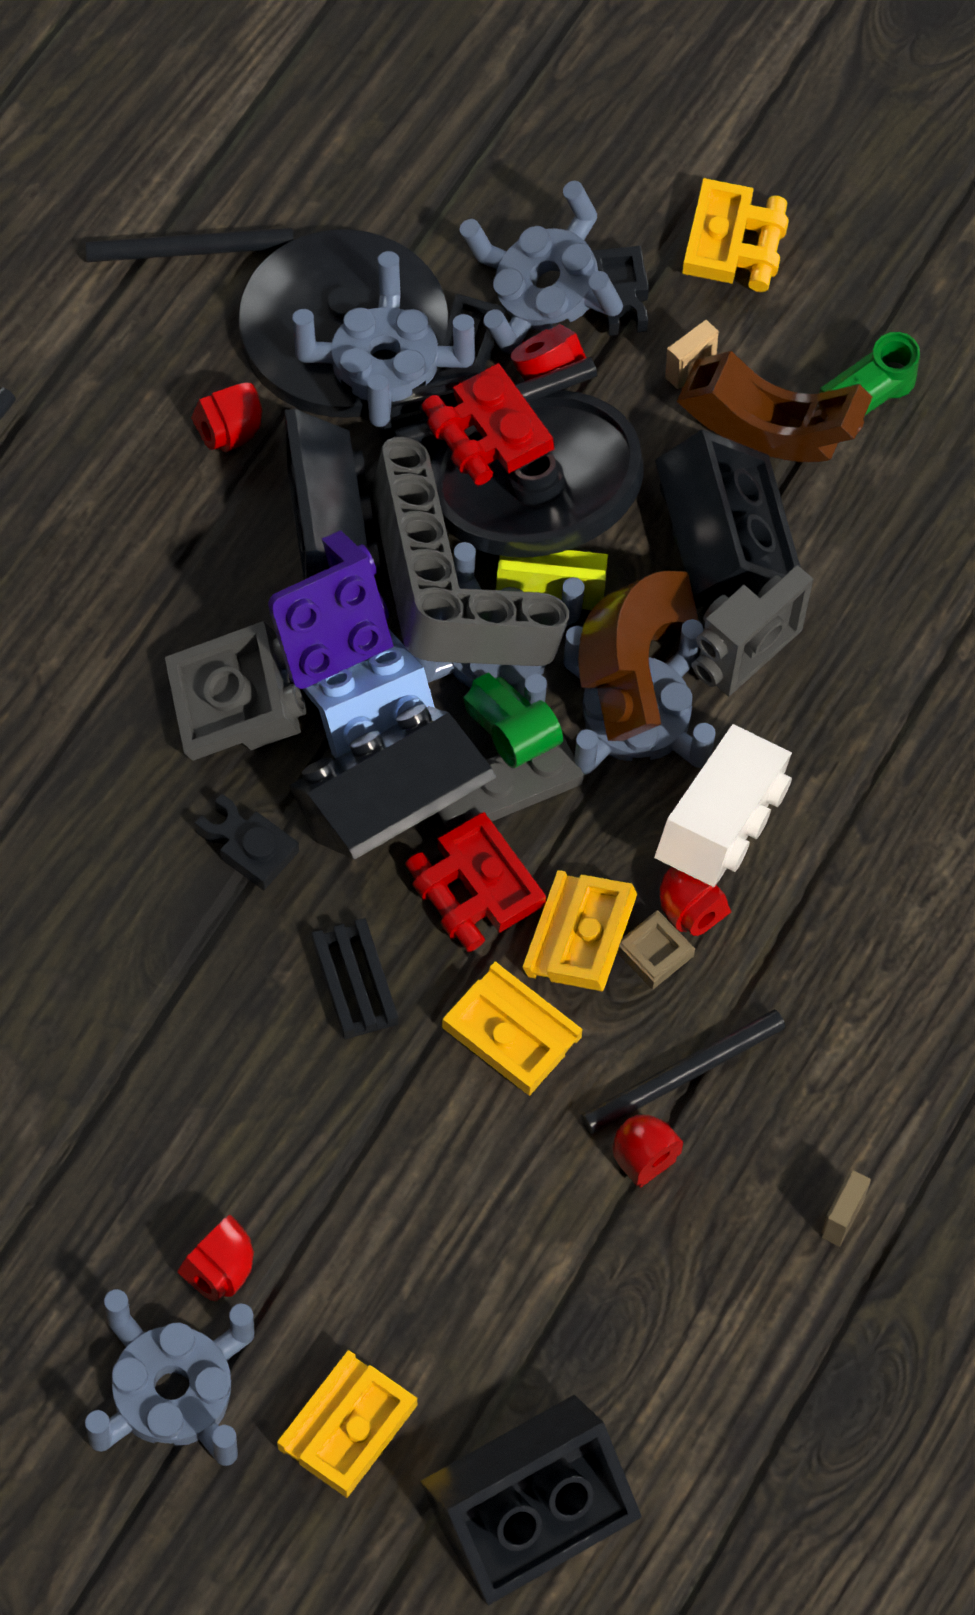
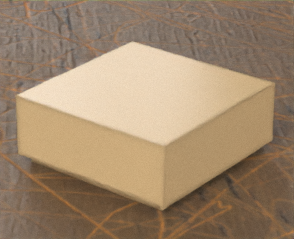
M704 320L667 348L665 378L677 389L684 386L695 360L717 354L718 330L707 320Z

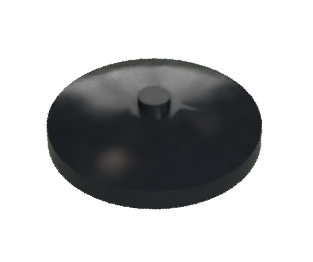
M326 230L305 235L288 242L274 251L258 266L248 281L242 296L239 328L241 345L248 365L259 381L272 394L293 407L328 417L350 418L369 415L368 400L361 399L353 394L352 387L342 379L340 383L334 374L331 363H304L297 359L295 355L292 316L299 309L310 310L314 315L315 342H332L335 333L344 323L345 315L350 310L355 308H378L380 295L378 257L383 252L391 251L399 256L401 293L399 309H415L423 312L428 318L429 326L435 333L438 346H442L448 324L447 303L439 281L422 259L405 246L392 239L366 231ZM384 349L375 352L372 356L380 360H388L394 358L397 353Z
M560 390L531 401L528 404L553 437L554 450L509 474L500 461L496 459L488 464L493 471V476L483 485H476L469 474H463L459 471L451 459L452 450L445 440H442L434 454L431 465L445 527L458 540L472 544L475 549L505 557H537L560 553L598 537L617 523L629 510L640 491L643 481L644 466L641 447L636 431L630 421L607 402L579 392ZM474 425L464 430L470 440L479 441L483 439Z

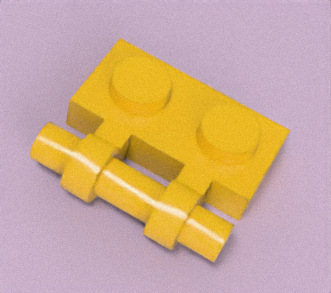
M703 178L682 274L733 284L736 268L740 267L748 269L751 273L749 287L757 292L767 291L771 277H774L778 272L780 256L777 253L779 240L785 237L789 223L788 217L785 215L787 208L786 199L780 196H771L767 200L766 208L753 206L751 201L754 188ZM745 229L756 231L759 234L757 246L742 243Z

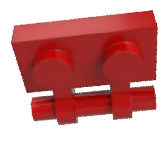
M499 363L453 387L455 400L459 404L456 407L446 406L438 395H432L422 403L421 408L429 418L428 427L437 439L445 440L453 452L451 459L461 473L469 474L476 485H483L492 478L493 471L488 464L496 459L500 461L509 474L554 450L552 435ZM474 425L483 439L479 441L470 440L464 430Z
M485 812L480 813L438 838L437 848L444 856V860L432 866L424 853L420 852L409 858L405 864L415 878L413 886L423 900L430 899L443 917L440 924L450 938H458L467 952L476 950L485 942L484 936L475 925L479 920L487 916L500 933L544 907L546 903V895ZM457 878H460L473 896L462 904L458 902L448 888V884Z

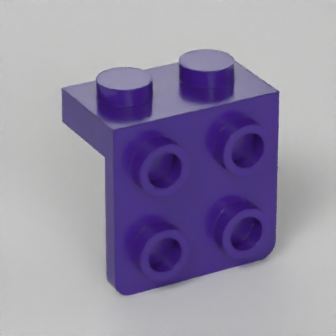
M341 530L322 538L329 569L273 594L268 601L269 611L290 680L300 689L312 686L325 678H329L394 647L386 621L389 618V613L382 596L378 592L374 578L376 574L374 560L363 544L357 546Z

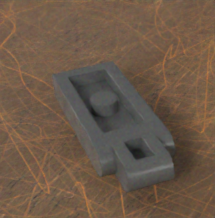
M563 736L561 745L517 768L509 767L500 755L487 759L486 761L492 767L496 778L437 813L445 828L467 822L482 812H485L491 821H495L582 785L584 774L581 768L575 764L574 755Z

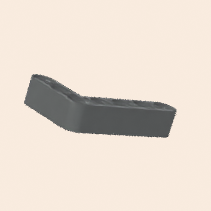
M393 437L387 440L381 450L372 481L371 492L402 639L406 649L413 656L421 660L433 662L544 666L551 663L556 657L569 619V610L566 604L559 598L546 593L459 588L427 449L420 442L411 438Z

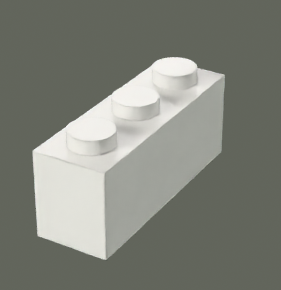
M732 724L668 817L654 858L712 887L716 886L727 868L736 872L750 844L746 840L747 837L750 836L757 839L760 836L771 813V809L767 808L768 805L771 804L778 807L788 791L792 777L784 773L792 752Z

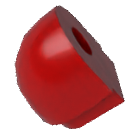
M558 324L550 330L546 329L517 346L512 351L510 358L522 378L527 381L585 359L586 356L577 334Z
M241 383L213 392L210 396L199 399L191 419L205 445L210 450L220 448L223 452H229L249 442L259 430L262 419V405L254 384Z
M672 866L664 874L660 886L661 908L679 932L689 931L693 936H699L731 913L725 893L717 885L712 887Z
M635 1115L627 1119L617 1130L613 1142V1155L619 1166L633 1183L641 1188L676 1162L677 1157L682 1153L684 1143L663 1120L651 1115Z
M228 1215L185 1258L177 1273L211 1301H217L222 1296H233L242 1287L251 1273L254 1252L249 1235L232 1215Z

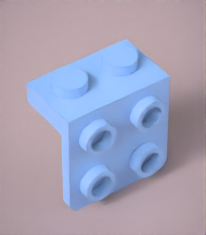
M390 629L394 647L302 689L319 709L331 753L335 758L351 750L349 744L356 738L372 731L382 733L398 724L396 717L405 710L422 704L426 705V707H434L424 667Z

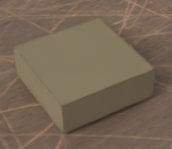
M657 910L622 938L617 954L653 990L693 958L695 948Z
M854 1170L852 1173H848L826 1215L821 1231L823 1239L839 1247L841 1246L865 1200L871 1182L870 1178Z

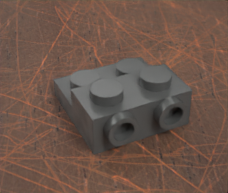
M797 565L785 577L781 578L779 575H776L770 579L761 589L758 596L743 585L731 597L728 598L726 595H722L716 599L704 615L703 619L706 621L704 631L696 637L701 651L700 656L693 661L692 668L699 679L710 687L717 686L728 697L731 696L803 630L813 578Z
M264 621L165 657L183 750L191 760L194 761L241 743L250 750H254L301 733L298 717L306 714L305 700L300 689L294 684H290L277 634Z

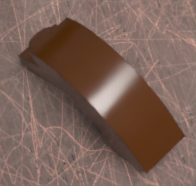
M732 351L695 360L677 402L700 423L721 437L765 453L773 458L796 462H822L831 460L839 442L855 439L863 427L864 416L873 396L860 384L818 394H803L785 390L761 378Z
M661 571L631 583L601 599L593 607L585 621L580 637L578 656L580 682L582 688H597L608 741H625L661 725L649 667V648L651 640L662 641L681 632L685 621L691 619L699 621L688 572Z

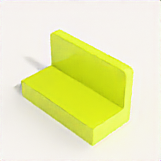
M566 550L560 553L537 557L500 556L496 590L515 587L523 592L551 594L561 600L563 583L569 578H578L584 583L585 587L582 609L592 610L604 598L608 554Z

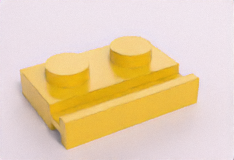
M557 870L523 964V969L527 976L535 979L537 975L548 977L551 982L603 992L637 897L633 884L582 874L580 878L567 876L565 871Z
M497 962L490 966L489 972L481 980L478 979L442 1019V1028L528 1096L533 1093L565 1057L569 1048L581 1039L583 1030Z
M348 1350L278 1440V1450L284 1454H289L299 1461V1465L348 1498L418 1406L417 1397L371 1365H365L355 1357L354 1353Z

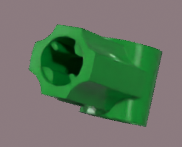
M889 332L882 335L875 342L873 351L821 387L819 393L860 384L873 396L865 414L867 415L889 398H901L912 391L917 380L920 359L919 345L914 338L902 332ZM897 362L905 367L894 369L885 364Z
M486 673L473 680L471 689L463 697L466 712L491 735L499 755L511 768H517L561 745L563 742L561 726L547 703L538 700L531 704L503 677L496 678L490 673Z

